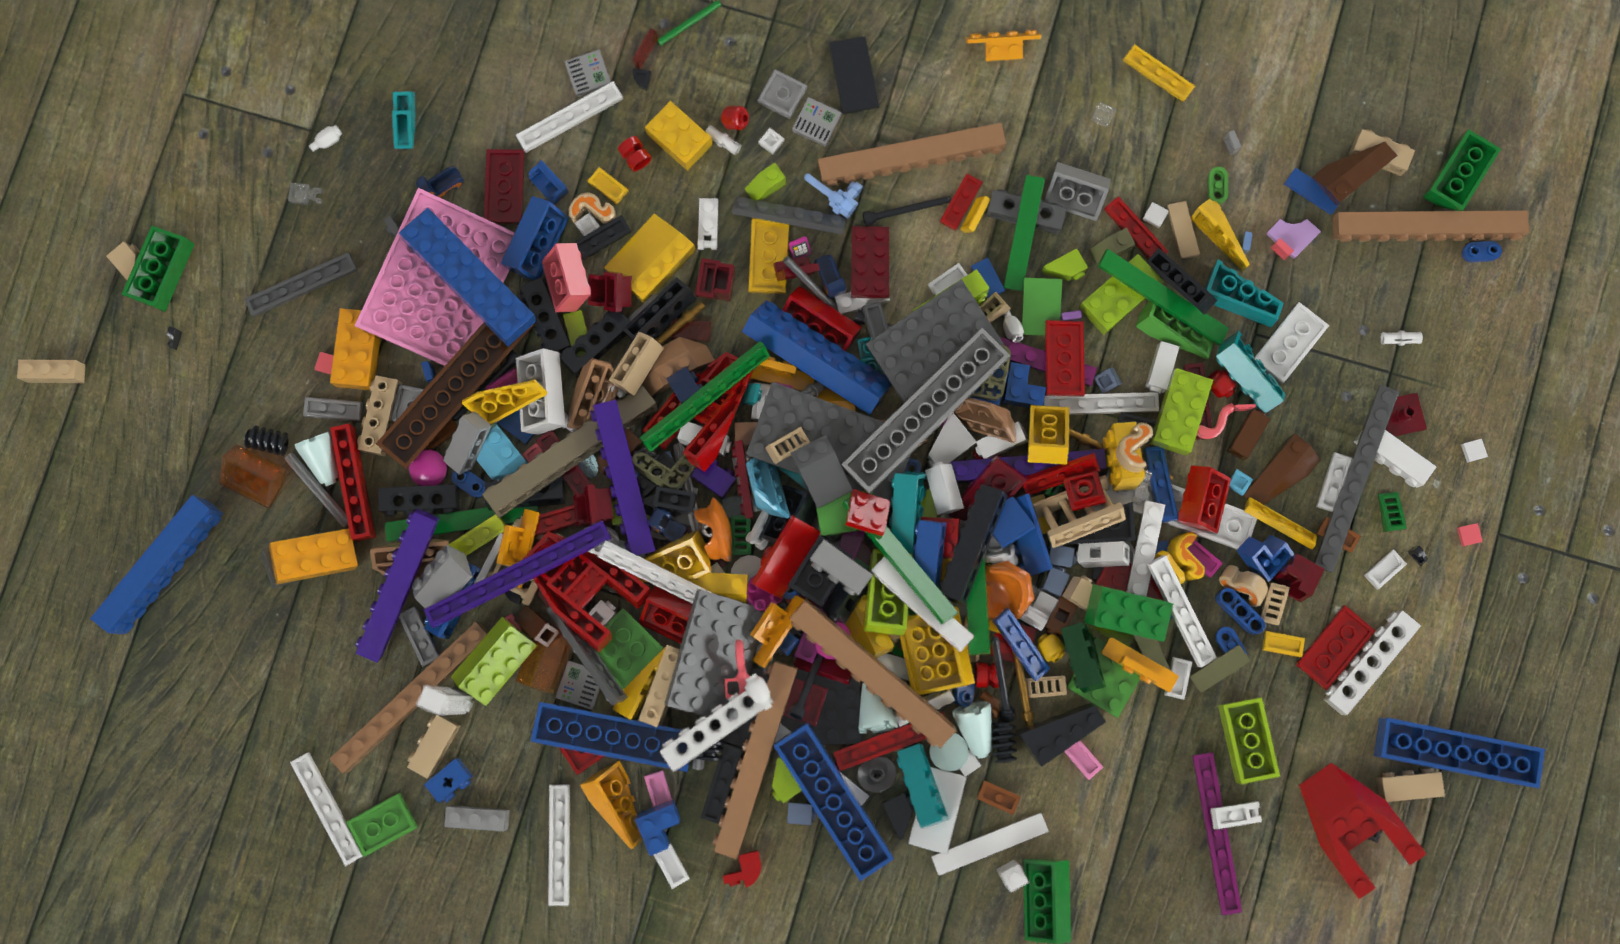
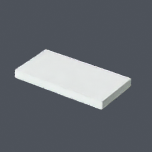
M1299 302L1254 358L1260 359L1266 368V372L1283 384L1329 325Z
M931 767L949 820L928 828H920L917 816H915L908 844L947 855L967 777Z

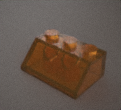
M236 444L222 457L219 484L270 509L284 484L286 469Z
M559 633L548 648L531 636L537 647L521 664L516 681L546 693H553L570 644Z

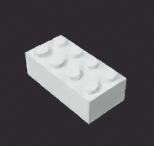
M542 348L517 357L518 383L536 380L547 391V395L520 409L521 432L539 435L564 427L565 416L559 352Z

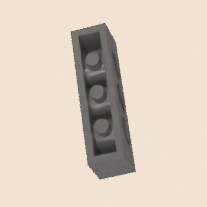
M993 190L986 216L1016 224L1022 194L1012 195L1008 194L1006 190ZM1041 200L1035 229L1059 235L1067 208H1063L1058 203L1048 204ZM1010 203L1013 208L1007 209L1004 207V204ZM1042 212L1048 213V214H1049V218H1047V219L1043 218V217L1040 215V213H1042Z

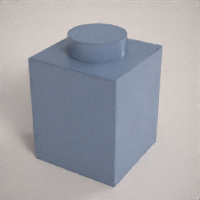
M1051 545L1049 546L1048 554L1052 566L1070 569L1072 565H1075L1077 555L1074 553V548L1064 546L1052 548Z
M1055 566V568L1048 571L1040 590L1060 597L1070 575L1065 573V569Z
M789 802L787 823L811 825V820L815 821L816 811L810 803Z

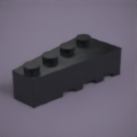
M1133 502L1122 505L1126 520L1063 545L1135 541ZM1068 521V522H1065V523L1058 524V526H1061V525H1064V524H1066V523H1069V521Z
M1087 703L1066 711V713L1050 717L1045 721L1018 729L1016 733L1036 763L1042 767L1106 723L1095 705Z

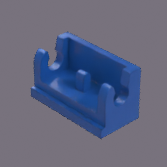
M542 160L529 171L528 174L530 176L528 178L552 204L555 205L569 193L567 187Z

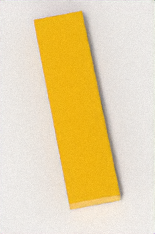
M1135 44L1123 59L1125 63L1183 103L1195 88V85Z
M1248 498L1244 510L1246 513L1313 550L1316 546V534L1253 498Z

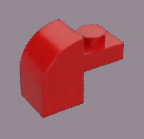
M759 850L739 854L741 870L724 874L722 876L724 884L729 883V886L741 884L740 880H744L745 888L754 884L762 868Z

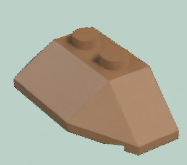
M678 337L662 346L664 349L641 385L651 397H654L671 387L666 379L685 366L690 373L692 371L697 373L712 363L714 358L706 345Z
M591 358L582 367L570 400L568 428L580 429L586 421H592L590 411L593 410V405L615 400L619 388L615 386L613 391H611V387L614 384L609 379L614 369L609 362Z
M969 397L954 412L968 430L1012 443L1016 441L1015 423L1010 411L1006 408Z
M431 539L415 579L422 575L425 567L432 563L440 550L446 545L449 546L448 540ZM401 542L370 549L373 569L385 575L388 566H392L394 562L392 555L396 548L399 549Z

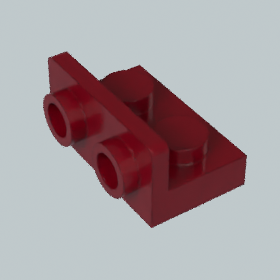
M807 256L792 259L807 276L820 271L819 264H811ZM783 261L773 264L777 281L799 278Z

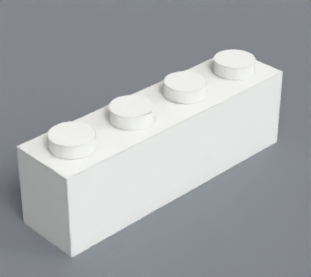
M1385 430L1374 460L1379 464H1385L1394 475L1403 477L1409 486L1416 488L1423 486L1436 469V466ZM1360 432V434L1358 435V437L1355 439V441H1354L1355 444L1358 443V440H1359V438H1360L1361 432Z

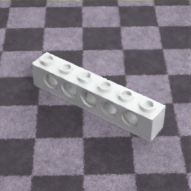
M1403 610L1393 611L1386 620L1388 622L1384 627L1381 626L1375 631L1374 639L1368 641L1362 647L1363 652L1351 660L1350 668L1347 671L1344 670L1337 679L1339 681L1335 686L1331 685L1326 690V696L1323 700L1341 715L1349 714L1421 627ZM1393 627L1398 630L1397 637L1392 635ZM1381 642H1384L1386 645L1384 652L1379 647ZM1369 656L1374 660V664L1371 667L1367 663ZM1357 671H1359L1362 676L1359 682L1355 679V673ZM1344 686L1349 688L1348 696H1345L1342 692Z
M425 686L416 705L438 715H454L469 712L474 701H472L473 697L454 687Z
M746 690L740 695L736 693L728 699V704L725 706L720 704L714 708L711 716L708 718L703 716L695 722L696 726L691 730L687 727L679 733L680 737L675 741L670 739L664 743L660 753L672 771H677L764 710L762 704L754 701L753 706L747 708L744 705V699L750 696L748 691ZM769 697V699H768L769 702H770L771 704L774 703V701L772 700V698ZM730 708L737 710V717L735 719H730L727 715ZM715 719L721 722V727L717 731L711 727V723ZM697 731L704 733V740L702 742L695 740V733ZM682 742H685L688 746L685 754L680 753L678 750V746Z

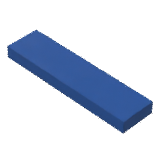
M1157 446L1146 447L1143 449L1150 478L1153 500L1155 503L1165 504L1162 522L1177 521L1178 513L1165 451Z
M1005 608L992 622L1032 679L1038 681L1050 667L1010 609Z

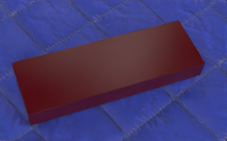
M798 657L794 662L795 667L807 672L810 671L813 664ZM823 658L817 675L848 685L852 679V672L847 668L842 669L836 663V659Z

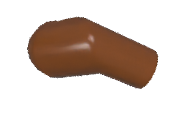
M984 690L979 699L987 701L988 704L990 703L991 719H995L1000 715L999 700Z

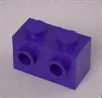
M716 460L713 461L705 472L696 468L691 477L723 500L737 481L734 477L735 473L728 468H725V470L718 466L720 463Z

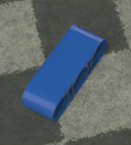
M1225 588L1216 593L1215 600L1217 604L1246 633L1253 635L1264 631L1265 621L1233 589ZM1224 592L1230 596L1228 603L1222 598ZM1238 606L1244 610L1242 617L1236 612ZM1252 620L1258 624L1256 631L1250 626Z

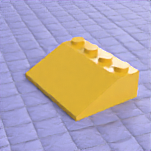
M653 214L609 261L604 269L632 276L631 293L642 303H645L647 299L654 293L656 294L696 249L695 245L681 232L656 214Z
M953 606L958 612L953 618L962 625L958 606ZM918 614L907 617V629L903 636H900L910 686L916 693L922 695L975 683L967 645L959 652Z

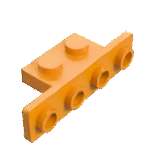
M1025 30V33L1019 34L1018 31H1007V34L999 35V32H989L988 36H981V33H972L970 37H965V41L968 44L985 42L986 61L1023 59V40L1041 39V34L1036 32V30Z
M768 357L753 370L750 378L770 384L776 382L791 385L794 390L798 391L805 390L806 386L814 384L815 380L805 372L798 371L797 367L788 361H783V363L777 362L773 357Z
M525 509L520 527L505 525L496 563L512 566L522 561L531 551L539 512Z
M795 595L785 611L776 604L770 603L750 634L763 644L753 659L755 663L765 668L771 661L772 656L793 627L790 616L804 599Z
M1112 637L1108 639L1101 652L1102 655L1123 666L1122 670L1129 674L1134 672L1140 676L1139 679L1147 684L1153 683L1167 692L1172 691L1179 678V675Z

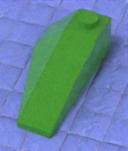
M1151 301L1147 302L1139 314L1136 323L1137 328L1150 337L1180 346V349L1205 359L1209 358L1213 346L1209 339Z

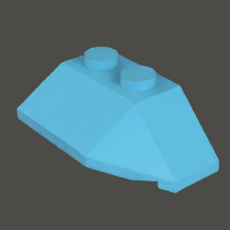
M496 422L492 424L476 460L492 480H502L506 475L513 474L521 465L528 464V462Z
M752 458L746 463L751 484L750 489L755 499V506L767 514L788 519L790 513L777 467Z

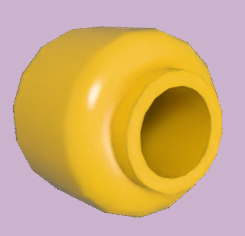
M1045 633L1037 640L1039 643L1036 648L1045 661L1055 663L1065 655V644L1058 636Z

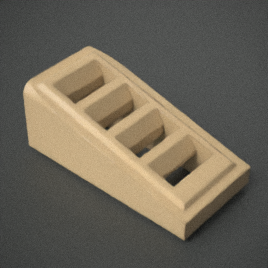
M997 292L980 305L983 313L986 312L988 314L986 317L990 323L1011 309Z
M799 427L769 444L766 450L774 464H777L791 456V452L811 442L803 429ZM797 434L802 442L801 445H799L794 435ZM789 438L795 446L794 449L788 441ZM782 442H783V444L785 445L786 449L788 450L787 453L785 452L784 448H783L782 445H781Z
M1267 583L1268 593L1264 598L1260 617L1265 623L1279 626L1290 587L1276 583ZM1273 590L1280 591L1281 595L1274 594ZM1271 598L1279 599V603L1270 600ZM1268 606L1278 607L1277 611L1268 609ZM1266 613L1274 614L1276 618L1267 617Z
M1065 675L1041 677L1038 681H1034L1032 678L1025 679L1029 698L1067 695ZM1050 680L1052 692H1048L1047 681ZM1055 680H1059L1060 692H1056ZM1039 681H1043L1044 693H1040ZM1031 682H1035L1036 694H1032Z

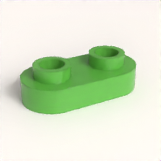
M1215 167L1208 174V199L1210 198L1221 205L1228 197V173L1222 167ZM1214 176H1218L1220 180H1215ZM1214 194H1218L1220 198H1215Z

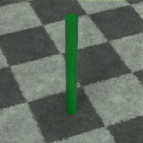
M719 0L714 1L658 38V44L662 46L721 6Z

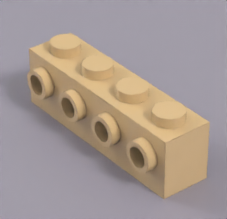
M375 376V380L371 382L370 390L372 393L370 399L366 402L367 414L362 420L361 426L363 430L362 435L357 440L358 450L364 453L386 456V453L376 445V442L393 425V422H391L392 412L399 384H403L399 380Z

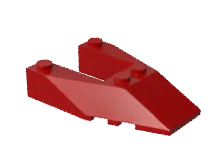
M728 352L722 354L707 366L708 369L700 375L696 374L699 379L696 382L697 385L701 383L702 386H705L735 362L738 357ZM753 370L693 418L704 424V426L682 453L691 465L703 472L709 468L718 456ZM675 393L669 397L642 430L644 434L681 405ZM680 429L658 447L665 450L679 433Z
M547 532L522 560L566 538ZM587 551L533 579L553 612L587 644L600 653L611 641L612 634L611 631L583 610L586 604L606 583L634 607L639 609L650 594V588L633 574Z
M1332 762L1299 784L1320 847L1358 899H1361L1376 888L1372 880L1350 853V850L1381 829L1409 865L1427 855L1384 798L1374 793Z

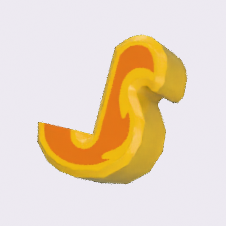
M1186 532L1175 536L1167 547V552L1172 555L1176 564L1183 568L1186 581L1200 579L1205 574V567L1187 549L1198 536L1193 532Z

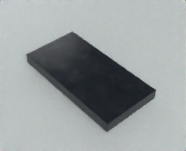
M866 37L830 42L829 48L842 114L879 108Z

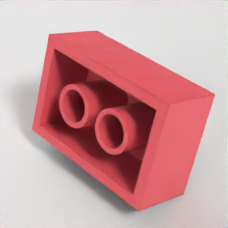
M577 243L555 244L542 260L555 312H576L591 295V287L587 282L586 270L581 261V252L578 250Z

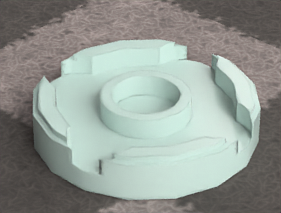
M954 733L941 748L937 745L935 747L931 745L929 750L930 758L934 765L948 772L957 771L963 767L969 755L967 743L957 733Z

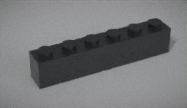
M981 484L980 489H977L975 492V502L973 507H970L968 510V520L966 525H963L961 528V538L954 547V556L947 565L946 577L939 586V590L947 599L963 605L967 603L1007 499V495L1003 490Z

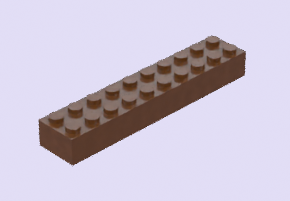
M483 323L376 442V445L404 469H407L463 406L462 400L475 393L534 324L510 346H507Z

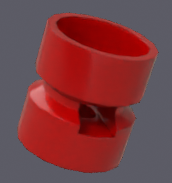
M637 136L626 139L617 149L623 159H627L626 163L632 172L643 169L652 160L651 155L643 148V144Z
M976 662L975 687L987 688L988 685H991L992 688H999L995 663L989 666L987 663Z

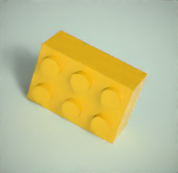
M671 101L645 126L647 135L687 171L713 145L711 136Z
M1031 405L1028 462L1067 464L1069 451V407Z
M1136 422L1113 423L1105 437H1103V447L1107 451L1106 466L1110 469L1108 479L1113 491L1136 490L1145 478L1144 469L1138 473L1130 472L1116 458L1117 446L1125 436L1130 435L1131 430L1137 425ZM1140 447L1135 451V453H1137L1142 458Z

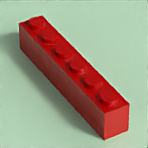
M349 423L330 427L351 540L360 542L376 538L361 454L357 446L356 428Z

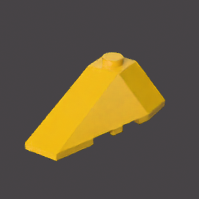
M707 573L695 579L683 578L713 594L747 604L748 575Z

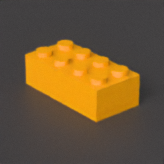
M340 308L330 383L335 387L370 390L371 382L375 380L381 338L355 327L362 310Z
M349 529L271 542L269 545L276 585L351 571L358 567Z

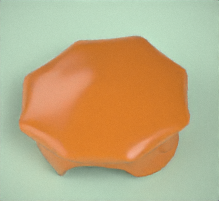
M712 498L710 505L706 508L694 510V515L699 523L705 524L712 529V536L709 537V542L704 545L708 557L711 560L723 559L730 562L732 558V530L730 521L723 506L715 498Z
M1009 561L986 565L988 618L993 620L1005 608L1010 609L1016 619L1021 618L1034 600L1030 574Z

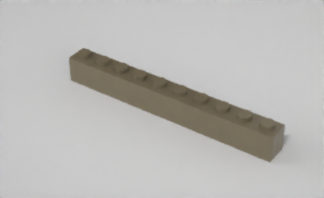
M643 386L638 389L635 396L629 394L626 398L617 400L624 432L658 410L656 402ZM586 421L580 429L570 432L565 439L552 444L549 450L537 454L534 460L528 464L521 465L513 474L506 475L497 485L488 487L482 495L497 517L500 518L593 455L600 448H603L601 440H597L595 430L598 429L597 422Z

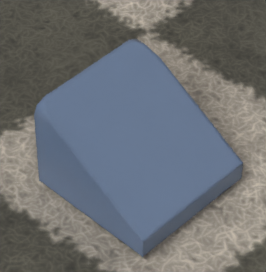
M1109 368L1094 377L1102 394L1122 384L1114 368Z

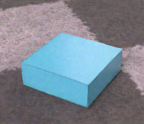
M1236 469L1231 476L1229 488L1243 496L1253 479Z

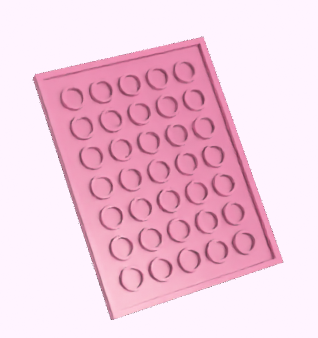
M418 188L355 327L445 366L484 322L402 240L399 232L428 207L502 283H504L509 269L500 263L515 232Z

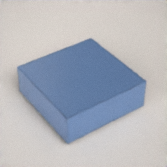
M1245 231L1240 239V246L1245 255L1250 251L1253 235L1252 232Z

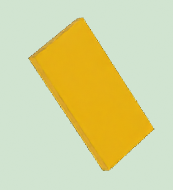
M752 218L749 293L786 294L787 280L777 281L773 264L783 261L788 256L789 224Z

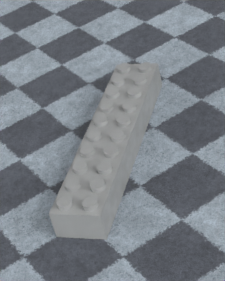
M981 328L842 464V468L870 494L1001 367L1010 355Z

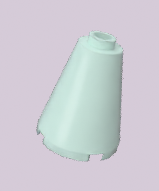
M331 431L295 444V449L320 484L325 483V486H329L337 482L336 478H339Z
M863 683L859 732L867 734V730H871L875 734L894 730V727L897 728L898 724L892 708L885 706L881 702L882 698L879 695L871 694L866 689L867 685Z
M979 701L973 702L964 709H962V706L957 707L952 711V714L973 756H977V758L988 757L992 751L990 703Z

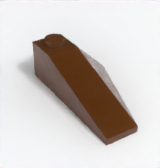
M1382 142L1326 165L1312 178L1337 206L1398 155L1386 142Z
M1291 435L1248 488L1243 497L1247 500L1249 497L1253 498L1261 504L1267 503L1307 477L1319 463V457L1311 445L1298 435Z

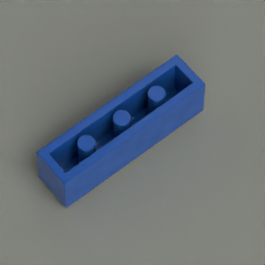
M919 520L915 527L917 541L913 546L914 560L939 589L947 523Z

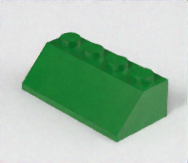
M1468 129L1459 137L1423 195V198L1441 208L1463 211L1501 148Z
M151 225L121 295L151 308L166 312L195 244L183 236Z
M1023 859V873L1029 882L1023 885L1025 941L1049 944L1071 942L1069 860Z

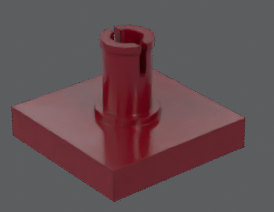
M1417 393L1397 397L1385 429L1394 437L1427 430Z

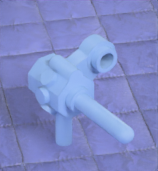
M810 174L804 176L808 183L829 198V206L833 208L832 211L837 215L842 214L848 219L855 211L859 203L854 199L863 189L861 184L852 181L847 188L848 192H843L840 189L836 192L830 190Z

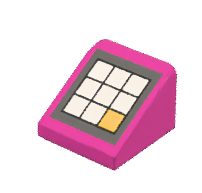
M804 236L789 242V250L793 259L811 254L807 237Z

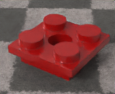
M1098 471L1063 479L1072 511L1106 503ZM1086 486L1089 488V491L1083 493L1079 489Z

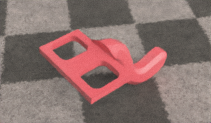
M1231 403L1224 406L1219 413L1216 426L1214 428H1207L1199 425L1197 436L1202 439L1217 437L1223 431L1227 416L1233 411H1248L1255 408L1256 404L1233 405Z
M736 640L735 642L738 674L735 678L725 679L726 699L733 696L728 694V682L736 681L739 683L740 695L746 691V679L751 677L746 672L742 640Z

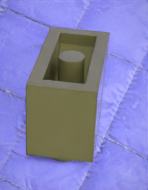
M1125 228L1092 247L1090 252L1098 265L1105 250L1109 249L1118 256H1121L1131 251L1135 246V242L1128 229Z

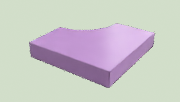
M1280 219L1266 235L1275 243L1281 238L1294 250L1290 257L1295 259L1321 231L1308 219L1298 224L1286 223Z

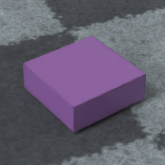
M1081 311L1064 312L1061 314L1060 321H1080L1082 318Z

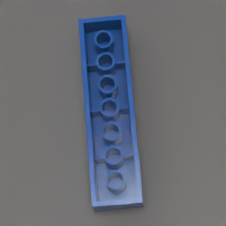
M428 207L399 232L402 240L507 346H510L536 322L535 315Z
M767 300L750 315L742 331L755 341H761L766 348L869 415L884 399L892 385L885 375L878 373L870 365L861 362L853 354L844 351L839 345L827 340L822 334L815 332L808 325L798 321L791 314L784 312L774 303Z
M192 495L90 619L107 633L122 635L128 633L133 628V623L136 619L145 614L146 607L158 598L160 590L171 582V577L174 573L182 569L184 566L183 562L195 553L197 545L208 537V532L211 528L219 524L224 513L208 500Z
M539 702L531 742L671 769L660 751L663 749L662 745L670 739H673V741L680 737L679 733L683 730L660 725L655 727L645 722ZM685 742L680 743L678 746L680 753L685 754L688 750ZM689 762L677 771L687 772Z
M1379 717L1373 756L1525 787L1540 788L1545 749Z
M808 722L774 743V748L860 881L894 860L892 852Z

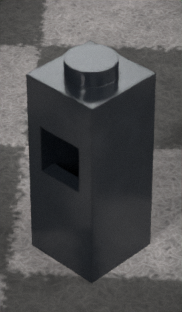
M838 582L822 610L835 623L838 621L846 624L866 591L868 584H866L859 595L854 594L852 596L843 589L845 586Z

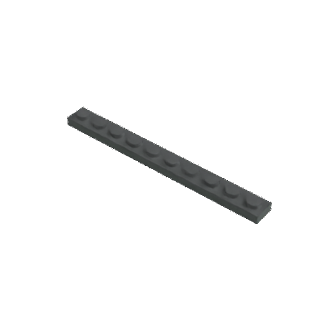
M1379 385L1314 560L1315 564L1333 573L1399 394V391L1383 385Z

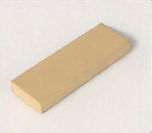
M1186 201L1167 205L1180 260L1199 256L1200 253Z

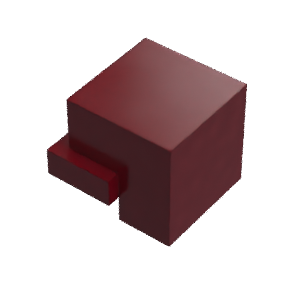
M701 258L695 296L731 301L736 274L734 265L721 263L718 260Z
M611 271L604 272L603 274H588V284L591 287L588 305L604 306V310L622 312V307H631L632 276Z
M591 484L583 489L584 493H576L573 496L577 527H590L600 521L608 524L614 518L610 488L595 489V484Z
M1296 554L1290 558L1271 580L1280 585L1290 587L1288 596L1301 603L1313 596L1325 569Z

